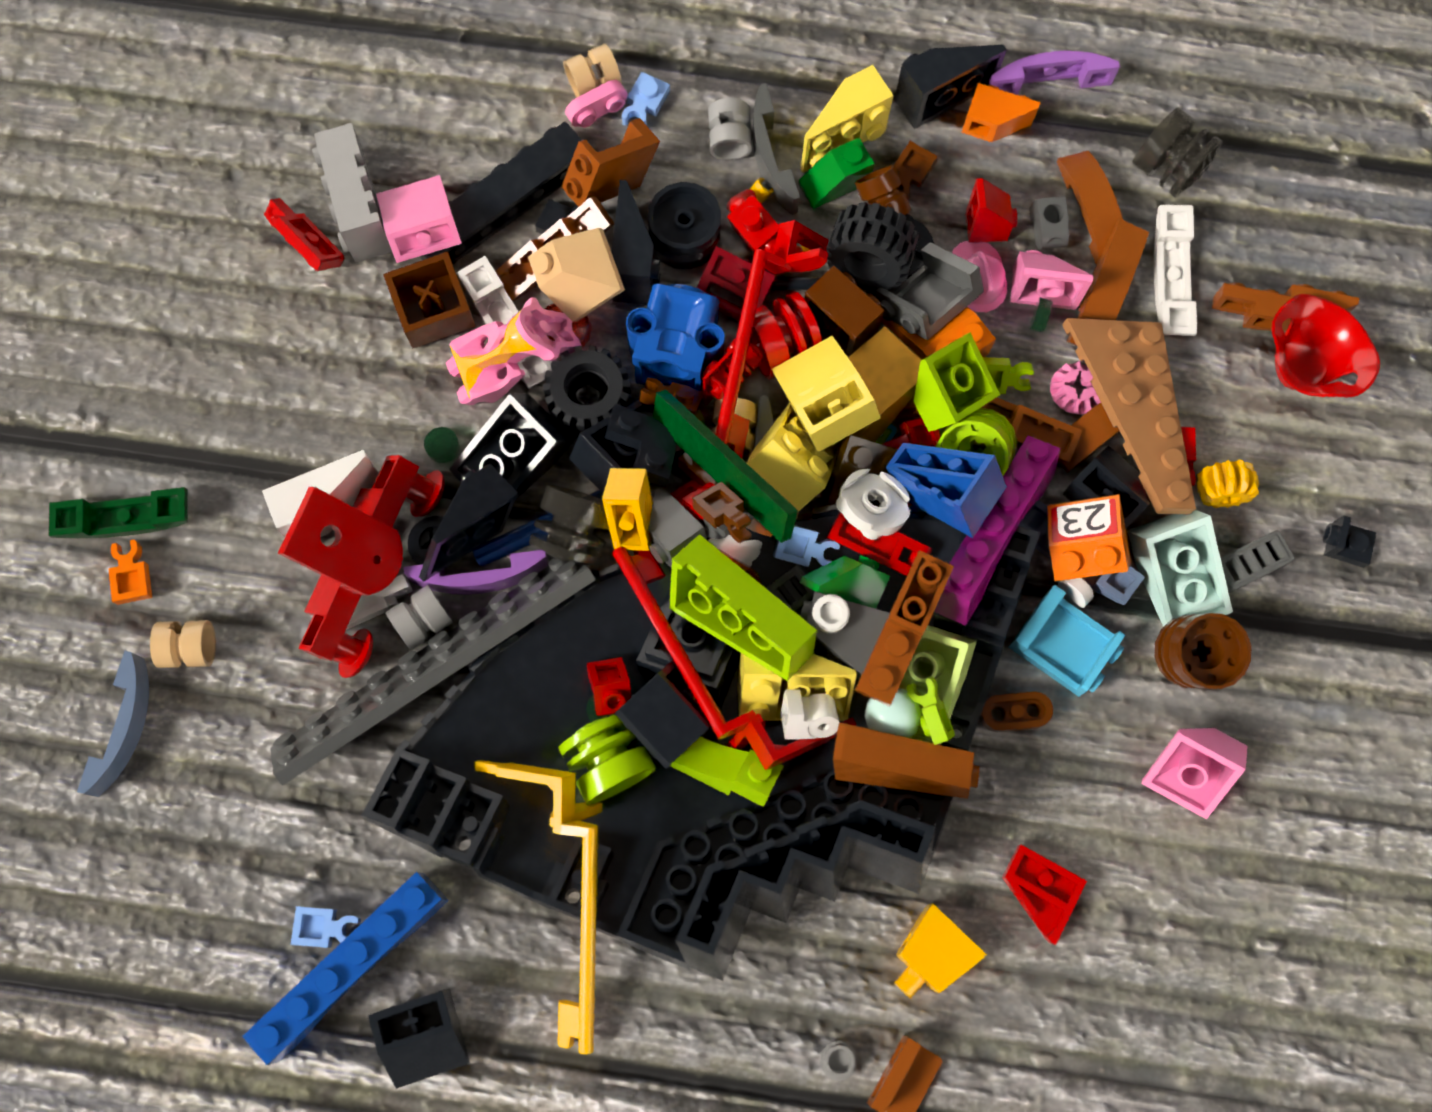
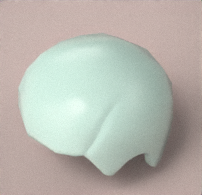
M898 688L890 707L869 698L864 716L868 729L911 738L918 732L922 713L919 703L911 700L905 689Z

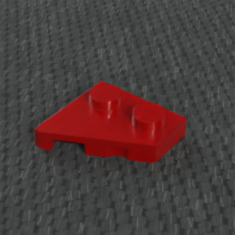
M1020 844L1017 846L1002 878L1047 942L1056 945L1087 881Z

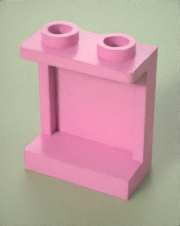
M440 175L376 194L386 237L396 263L462 244Z

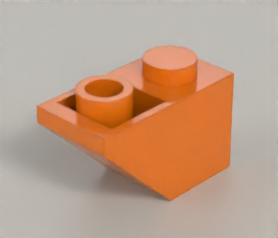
M978 83L961 133L989 142L997 141L1031 126L1040 102L1031 100V98L1025 95H1015L1002 91L993 85Z

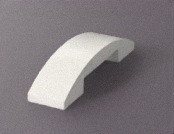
M1159 205L1157 211L1154 240V290L1158 323H1162L1164 335L1195 336L1197 334L1196 301H1192L1190 265V241L1194 238L1193 205Z
M486 256L456 272L457 277L485 324L497 321L505 325L519 312L503 288L502 281ZM532 355L517 363L520 369H524L525 376L522 380L529 389L545 380L546 371H552V361H544L542 358Z

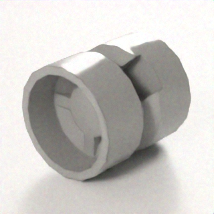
M723 98L711 103L708 107L709 129L711 130L709 132L712 156L726 161L738 160L748 156L752 151L751 130L749 129L750 106L748 103L738 98Z
M429 585L411 595V604L408 605L401 602L385 612L410 650H413L428 639L427 632L429 630L439 633L453 623Z

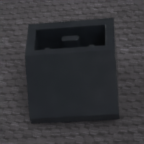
M1110 446L1106 447L1063 492V495L1069 501L1120 494L1125 529L1151 503L1138 477L1140 473Z
M674 660L657 673L615 713L624 726L649 750L650 754L665 769L711 727Z
M450 988L368 1015L378 1056L395 1089L470 1064Z

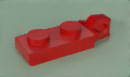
M281 198L270 199L264 216L316 271L341 267L345 255L304 213L295 214Z

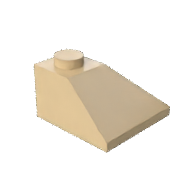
M597 227L551 240L528 256L539 289L574 322L579 321L625 290L603 228Z

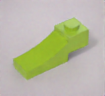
M699 737L670 765L728 796L733 791L763 807L783 768V765L779 764L765 770L753 750L750 749L747 752L734 749L703 737Z

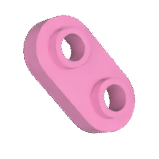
M611 80L575 98L567 106L565 114L574 127L585 128L607 113H615L622 109L628 93L619 80Z

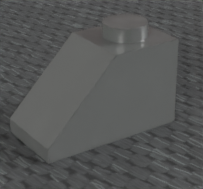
M659 486L656 488L648 527L652 542L649 548L660 564L666 562L672 568V558L699 534L706 540L707 537L704 526L664 487Z

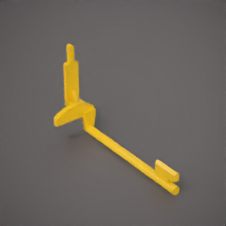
M477 760L475 761V771L496 774L497 777L545 784L554 791L553 812L550 814V827H553V833L583 837L579 1003L569 1000H558V1046L569 1049L574 1046V1039L578 1038V1052L581 1054H591L594 1052L598 825L581 820L601 813L602 803L598 802L593 805H586L585 802L575 803L576 773L516 763L503 764Z

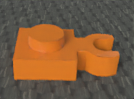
M135 539L130 540L131 550L125 555L122 554V547L119 544L112 543L111 554L118 561V566L108 568L112 602L117 605L153 598L149 565L144 561L138 562L143 550L141 544Z

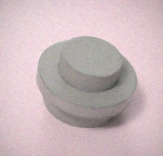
M839 1040L832 1041L821 1051L820 1066L829 1078L837 1081L846 1080L856 1071L858 1057L850 1044Z

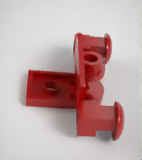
M400 455L386 457L373 487L361 488L353 507L317 487H308L278 551V554L321 575L304 611L309 615H313L298 649L320 659L338 662L339 674L343 678H351L357 675L366 666L373 650V636L371 632L363 628L351 636L345 633L361 595L369 596L383 590L393 582L400 571L403 560L402 542L398 530L392 527L404 501L411 504L410 512L412 516L423 517L435 509L444 493L445 479L440 471H432L424 477L417 473L420 468L418 465ZM326 526L332 527L335 532V540L330 546H325L320 537L322 530Z

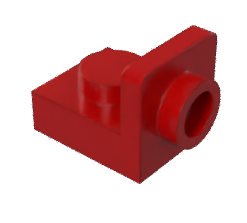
M622 657L587 663V672L594 694L596 714L602 716L616 713L631 698L630 679Z

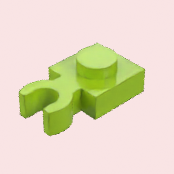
M983 357L1000 394H1006L1007 386H1013L1019 391L1031 390L1030 380L1020 378L1022 375L1034 374L1031 363L1021 362L1011 367L1009 358Z

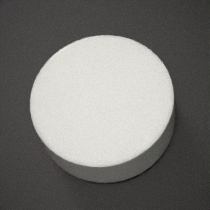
M1083 578L1061 580L1058 583V587L1066 592L1063 598L1077 608H1084L1094 597L1092 588Z
M825 595L819 598L812 610L813 623L820 631L825 633L841 631L846 626L850 617L848 604L837 595Z

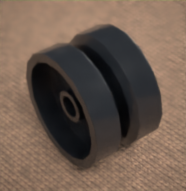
M678 182L667 185L655 194L649 204L647 218L649 236L654 245V254L662 263L675 269L689 270L703 266L710 260L715 247L720 246L721 209L717 199L707 188L690 182Z

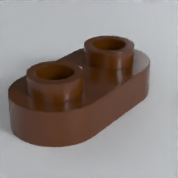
M1036 691L994 695L986 700L980 720L985 728L997 733L1037 729L1051 720L1053 705L1045 694ZM1029 705L1036 707L1038 710L1037 717L1028 715L1027 707ZM993 709H999L1002 712L1003 718L1001 721L993 719L991 715Z

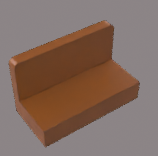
M903 1035L867 1104L878 1112H916L942 1064V1059L914 1040Z

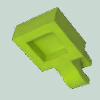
M933 677L925 679L928 686V692L925 695L917 691L915 683L907 685V693L911 700L923 706L921 709L923 716H920L921 726L926 737H931L933 744L936 745L950 740L955 736L944 702L939 699L937 682Z

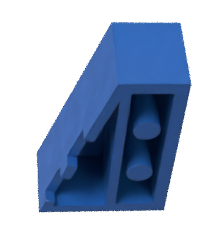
M902 443L886 466L888 473L896 478L907 490L910 498L908 503L971 538L975 536L1007 487L995 455Z

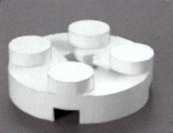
M861 469L855 471L846 479L836 502L837 509L843 513L849 523L860 530L868 539L876 540L880 536L896 533L910 516L911 509L909 510L907 504L910 498L907 490L890 474L882 471L880 475L868 474L870 469ZM869 500H878L881 504L877 507L870 503Z

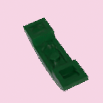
M185 487L151 491V496L91 503L84 499L49 503V537L78 539L130 536L166 530L188 523V489Z

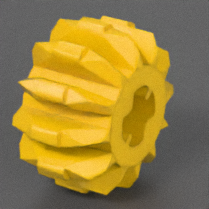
M1243 460L1216 462L1213 466L1204 467L1197 474V490L1203 505L1212 506L1213 508H1229L1230 506H1240L1242 503H1248L1259 495V480L1252 463L1244 462Z

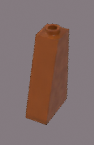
M838 724L833 757L836 780L968 799L970 787L978 788L980 766L973 765V752L938 744L934 745L929 742L849 724Z

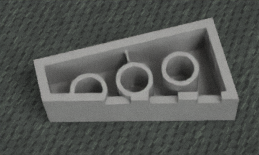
M349 123L314 133L317 147L312 148L318 167H323L324 175L320 177L326 195L331 197L332 204L329 205L335 224H338L340 231L338 238L344 253L350 251L355 263L392 252L386 237L375 189L353 124Z

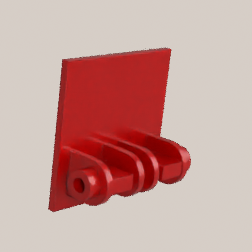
M752 332L743 375L750 376L751 370L754 371L765 360V351L762 344L759 342L756 345L752 344ZM736 338L728 345L726 354L720 361H712L703 372V398L705 405L714 397L721 400L724 396Z

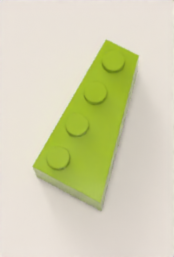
M700 534L672 558L670 610L786 681L813 656L817 630Z

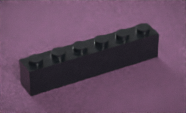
M564 121L559 126L548 129L543 137L532 145L524 146L514 158L505 164L497 165L491 174L480 182L470 184L463 194L453 201H448L462 244L419 257L424 260L448 251L451 262L454 264L561 188L578 142L582 139Z

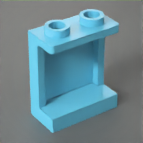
M1054 584L1046 592L1008 648L1078 697L1088 690L1093 693L1105 677L1101 671L1106 663L1113 664L1122 653L1124 647L1120 643L1125 634L1121 631H1118L1116 634L1110 632L1064 600L1063 597L1066 592Z

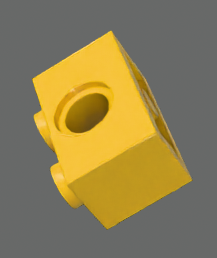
M610 468L602 501L614 550L623 546L626 550L649 551L651 538L648 527L653 500L646 469Z

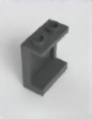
M931 242L921 250L924 266L892 293L881 287L874 291L875 297L881 303L884 310L882 317L885 320H891L902 326L908 333H915L927 341L984 292L979 266Z

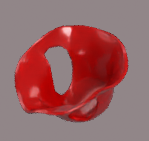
M1299 294L1283 304L1276 312L1271 330L1276 347L1275 370L1283 386L1309 396L1345 398L1358 396L1370 388L1380 370V357L1364 327L1349 311L1329 300L1310 294ZM1290 318L1291 322L1284 333L1282 323ZM1350 373L1358 375V379L1353 385L1339 381L1330 383L1343 375Z

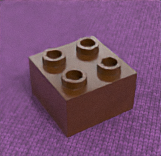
M448 251L383 274L404 333L412 349L476 326Z
M833 265L805 292L804 299L817 321L822 340L833 336L846 356L852 355L878 332L884 312L881 303L873 295H866L857 286L854 278L847 272H841Z

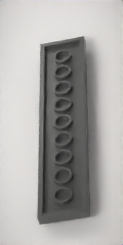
M572 551L568 554L562 553L555 556L549 561L548 567L539 573L533 572L526 575L519 581V586L510 592L497 594L489 601V605L478 613L473 611L466 614L460 619L459 625L448 632L442 631L437 633L428 641L427 646L418 652L411 651L399 659L398 665L389 671H380L374 674L367 681V685L360 690L345 693L336 701L335 706L326 712L319 711L305 721V725L294 733L289 731L279 736L270 748L273 774L282 786L595 581L589 568Z

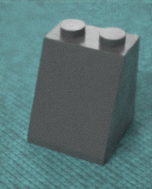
M815 592L812 602L804 601L800 615L817 630L814 649L826 659L856 670L855 683L858 684L889 613L846 601L850 609V617L846 626L839 632L825 633L820 631L812 620V610L816 601L825 596V594Z

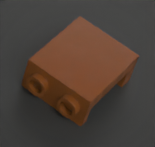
M641 118L630 121L621 144L600 152L595 151L587 140H581L578 142L562 188L578 207L590 197L596 196L600 203L617 197L620 180H627L631 190L639 188L660 140Z

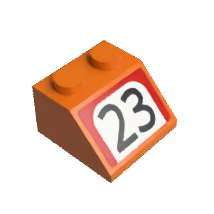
M1120 494L1047 506L1049 550L1055 581L1128 572L1131 559Z

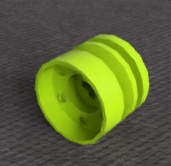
M979 408L959 422L949 425L940 437L936 447L995 455L1002 476H1004L1016 455L1017 437L1014 427L1005 416L992 409ZM976 441L978 444L984 443L986 445L985 449L982 450L980 447L975 449L973 447L974 442Z
M616 714L600 718L585 725L559 746V751L563 758L576 755L567 763L569 771L586 767L588 769V772L576 781V785L586 805L596 804L630 788L648 777L656 769L645 747H637L630 750L626 748L636 736L629 730L623 731L626 727Z

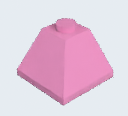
M1036 250L1019 252L1013 265L1010 302L1076 310L1093 282V275L1053 255H1045Z
M1216 728L1179 729L1144 776L1141 784L1207 820L1246 770L1248 746Z

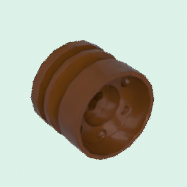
M1191 614L1170 620L1160 630L1155 641L1154 657L1159 671L1167 680L1182 688L1224 689L1236 684L1246 674L1251 662L1252 646L1247 632L1237 620L1224 614ZM1197 648L1198 654L1192 655V649Z

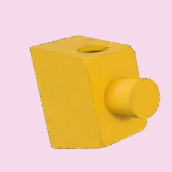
M928 904L923 909L896 954L908 967L894 984L910 999L924 983L934 992L940 993L980 962L987 954L934 904Z

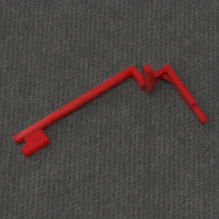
M796 220L779 224L773 254L762 249L754 251L715 434L742 459L750 420L735 414V408L765 268L774 274L812 271L824 266L829 254L826 252L829 240ZM796 243L809 250L795 253Z
M623 546L618 547L612 552L718 739L735 734L726 745L727 747L741 750L750 743L764 769L768 770L837 736L836 732L829 737L799 739L783 746L772 743L764 729L766 725L761 714H755L754 710L726 723L647 584L658 581L666 576L660 564L650 550H633L635 555L631 557ZM853 717L840 722L857 726Z

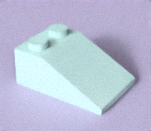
M1194 510L1189 515L1171 514L1127 531L1135 564L1139 573L1145 576L1143 582L1163 627L1170 620L1183 615L1203 613L1227 615L1233 612L1211 515L1198 510Z

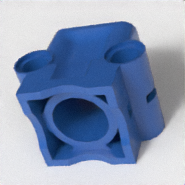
M654 284L647 308L634 309L626 318L629 351L635 366V383L646 385L647 378H655L661 381L663 385L670 386L672 382L702 391L704 370L712 361L717 360L719 362L724 356L725 334L718 325L719 299L688 285Z

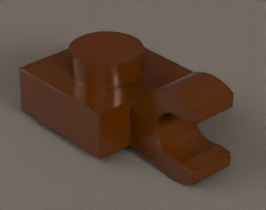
M723 482L692 498L693 509L715 529L725 524L732 538L738 543H742L752 537V534L745 528L751 524V519L744 513V501Z

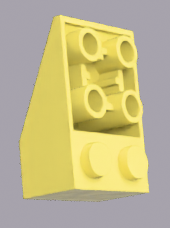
M873 65L843 80L806 133L801 161L802 173L810 170L830 150L858 137L862 143L867 140H876L886 131L893 94Z
M833 336L771 369L817 452L824 450L881 418L873 396Z
M789 402L754 448L746 463L799 512L825 489L842 441L840 440L817 452Z
M741 653L737 684L739 716L754 710L755 714H761L764 721H782L780 713L785 689L800 690L801 697H809L819 693L832 696L835 700L839 721H844L848 719L857 675L856 670L813 654L786 681Z

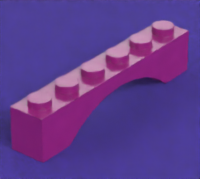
M1027 436L1003 476L1007 486L975 536L973 538L968 535L965 537L949 563L954 568L934 612L965 626L967 625L979 605L993 572L1015 530L1029 509L1041 499L1052 481L1061 448Z

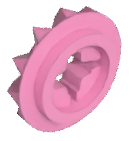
M1080 361L1075 364L1066 363L1055 372L1051 379V396L1054 402L1068 413L1085 414L1101 402L1090 382L1093 377L1086 365L1081 364ZM1077 377L1081 380V386L1089 388L1084 389L1079 398L1076 389L1070 387V385L1074 384Z

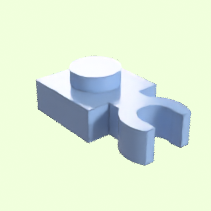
M641 72L627 96V104L631 106L624 109L622 124L626 126L628 121L635 117L641 118L647 125V113L655 117L657 116L670 93V84Z
M794 525L791 539L782 543L777 539L773 557L809 567L811 557H813L824 566L832 562L824 558L823 553L825 549L829 547L839 549L840 545L831 539L816 542L817 531Z
M296 906L291 945L331 948L333 937H336L341 943L348 937L345 933L346 926L349 923H361V918L348 915L335 921L337 911L335 909Z

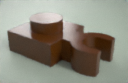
M909 141L894 164L901 181L899 188L903 189L907 199L910 197L911 184L920 188L938 161L937 155L912 141Z
M647 378L645 388L641 390L640 402L646 405H654L656 392L667 390L692 414L697 415L704 396L702 391L672 382L670 387H667L655 378Z

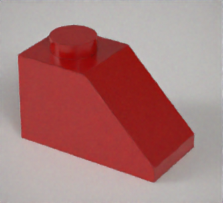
M976 178L965 213L968 243L1008 241L1012 228L1017 226V209L1012 208L1010 195L984 178Z

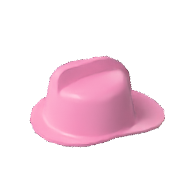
M968 241L960 243L953 249L952 253L980 267L984 290L967 307L974 312L987 313L997 309L1004 302L1007 295L1006 272L997 250L986 242L968 243Z

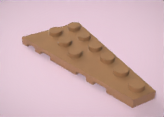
M1067 318L1062 326L1067 335H1072L1078 347L1075 352L1080 362L1085 361L1093 377L1090 382L1113 427L1119 428L1125 440L1122 445L1127 455L1133 456L1140 470L1138 477L1156 513L1191 514L1196 510L1162 323Z

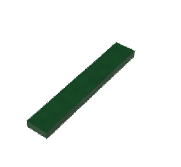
M667 390L656 392L652 418L661 422L673 436L675 443L717 483L723 482L744 501V508L781 543L791 539L798 510Z

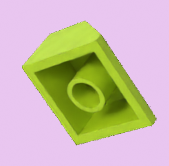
M971 332L920 361L913 401L928 432L955 424L1000 396Z

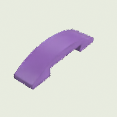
M1045 52L1031 55L1006 65L991 76L989 85L996 86L1002 91L1015 95L1019 94L1024 83L1077 77L1080 89L1112 85L1120 65L1119 61L1089 52Z
M545 549L510 554V568L445 575L443 569L424 582L419 578L423 564L403 568L404 574L409 581L420 587L429 585L432 591L471 595L495 592L517 585L526 575L533 572L539 573L549 566V558Z

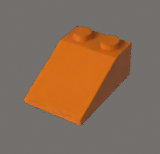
M969 307L962 310L928 341L915 333H908L902 326L891 320L887 321L883 317L881 319L882 323L922 360L970 332L982 357L989 355L996 340L977 314Z

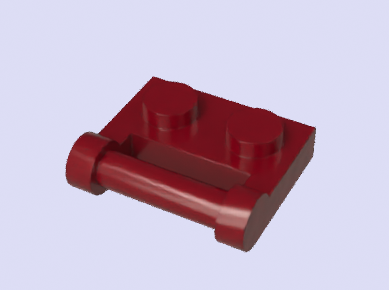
M716 246L696 288L719 299V312L740 321L742 308L709 292L712 283H715L745 298L752 263ZM766 270L764 271L757 307L764 305L778 277Z

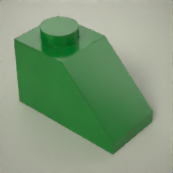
M858 137L830 150L799 179L798 184L811 207L815 209L857 190L855 182L873 172L875 163Z
M860 555L858 561L843 556L802 576L799 583L815 592L825 595H837L846 601L876 609L890 576L878 571L880 563Z

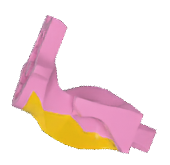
M531 297L507 324L503 325L502 322L495 321L452 340L449 345L453 356L446 362V365L453 377H460L463 380L464 385L456 392L460 403L464 405H475L479 402L495 403L525 376L524 369H520L517 363L528 356L535 355L544 361H554L559 357V354L566 350L569 353L574 352V347L582 345L572 330L573 321L565 313L543 309L537 298ZM547 335L552 336L555 341L549 339ZM488 337V343L485 346V340Z

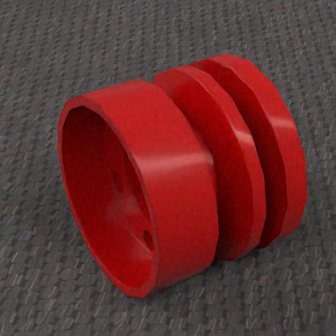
M796 291L787 294L785 301L782 298L774 300V316L764 305L758 306L756 309L752 328V344L756 345L759 342L764 348L765 360L758 368L765 378L769 380L776 378L771 370L772 368L791 359L790 355L794 357L822 341L817 321L810 307L801 294Z

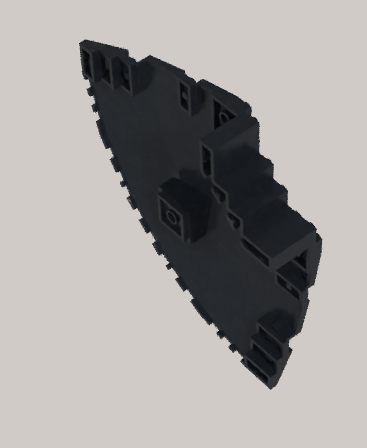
M836 504L812 508L811 513L798 514L795 525L817 531L816 542H820L824 539H829L827 537L840 511L837 509ZM925 511L924 513L910 512V516L898 531L933 549L930 554L931 556L948 564L967 536ZM1021 526L1017 527L993 572L979 605L966 626L936 612L932 614L928 623L929 626L977 641L965 681L950 717L953 729L959 730L962 736L942 742L940 744L942 746L969 751L1002 656L1004 642L1021 597L1039 541L1040 532ZM747 529L752 534V537L747 540H759L762 542L759 556L752 561L750 568L744 571L767 588L797 564L773 557L777 542L774 536L762 535ZM839 544V549L829 547L823 553L824 558L831 561L843 556L858 561L860 555H862ZM903 547L898 560L907 563L912 551ZM811 557L809 567H804L810 573L822 567V565L816 558ZM664 562L660 566L666 576L658 581L647 584L715 704L724 712L722 716L727 723L739 717L737 684L741 652L669 609L672 568ZM618 563L598 570L599 575L594 577L595 581L506 638L474 661L469 667L470 673L457 687L453 685L445 694L447 699L433 714L429 712L421 720L422 727L409 741L405 739L397 747L362 813L365 820L441 858L445 857L472 868L480 878L548 909H553L581 921L583 837L553 833V827H550V814L553 812L554 791L545 784L497 777L496 774L475 771V761L484 760L503 764L516 763L576 773L577 781L588 772L587 767L569 771L567 763L576 755L563 758L559 751V746L585 725L600 718L615 715V713L602 716L596 714L594 694L587 672V663L622 657L630 679L632 698L673 660ZM880 564L878 571L889 575L890 578L876 609L890 613L907 576ZM793 576L791 578L792 582L801 594L805 595L807 593L806 589L799 583L800 581L797 577ZM781 585L779 589L788 601L793 604L795 599L786 587ZM803 605L794 611L799 616L801 615ZM994 619L998 622V625L990 626L985 621ZM692 629L701 631L703 636L697 643L690 644L683 640V636L687 631ZM814 649L813 654L825 658L817 650ZM855 683L848 719L853 717L858 727L868 729L864 714L869 697L856 692L857 684ZM765 721L764 729L773 744L786 746L799 740L785 739L782 721ZM710 727L700 737L726 746L735 734L718 739L713 728ZM637 737L626 746L628 750L645 747ZM836 737L781 763L783 768L764 807L733 791L728 796L671 766L665 769L646 748L656 767L655 771L630 788L599 802L602 803L601 813L581 820L598 825L596 930L660 959L688 970L690 968L723 981L751 910L787 923L799 889L835 902L848 868L919 894L954 797L836 780L833 762ZM749 743L741 750L749 752L753 748ZM576 785L575 803L585 802ZM462 841H471L468 849L459 850ZM571 893H580V898L576 903L568 902V896Z

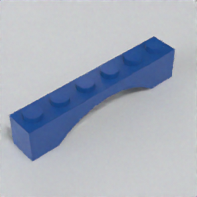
M416 872L254 1024L242 1036L266 1065L280 1062L363 976L405 939L422 927L449 900L425 873Z

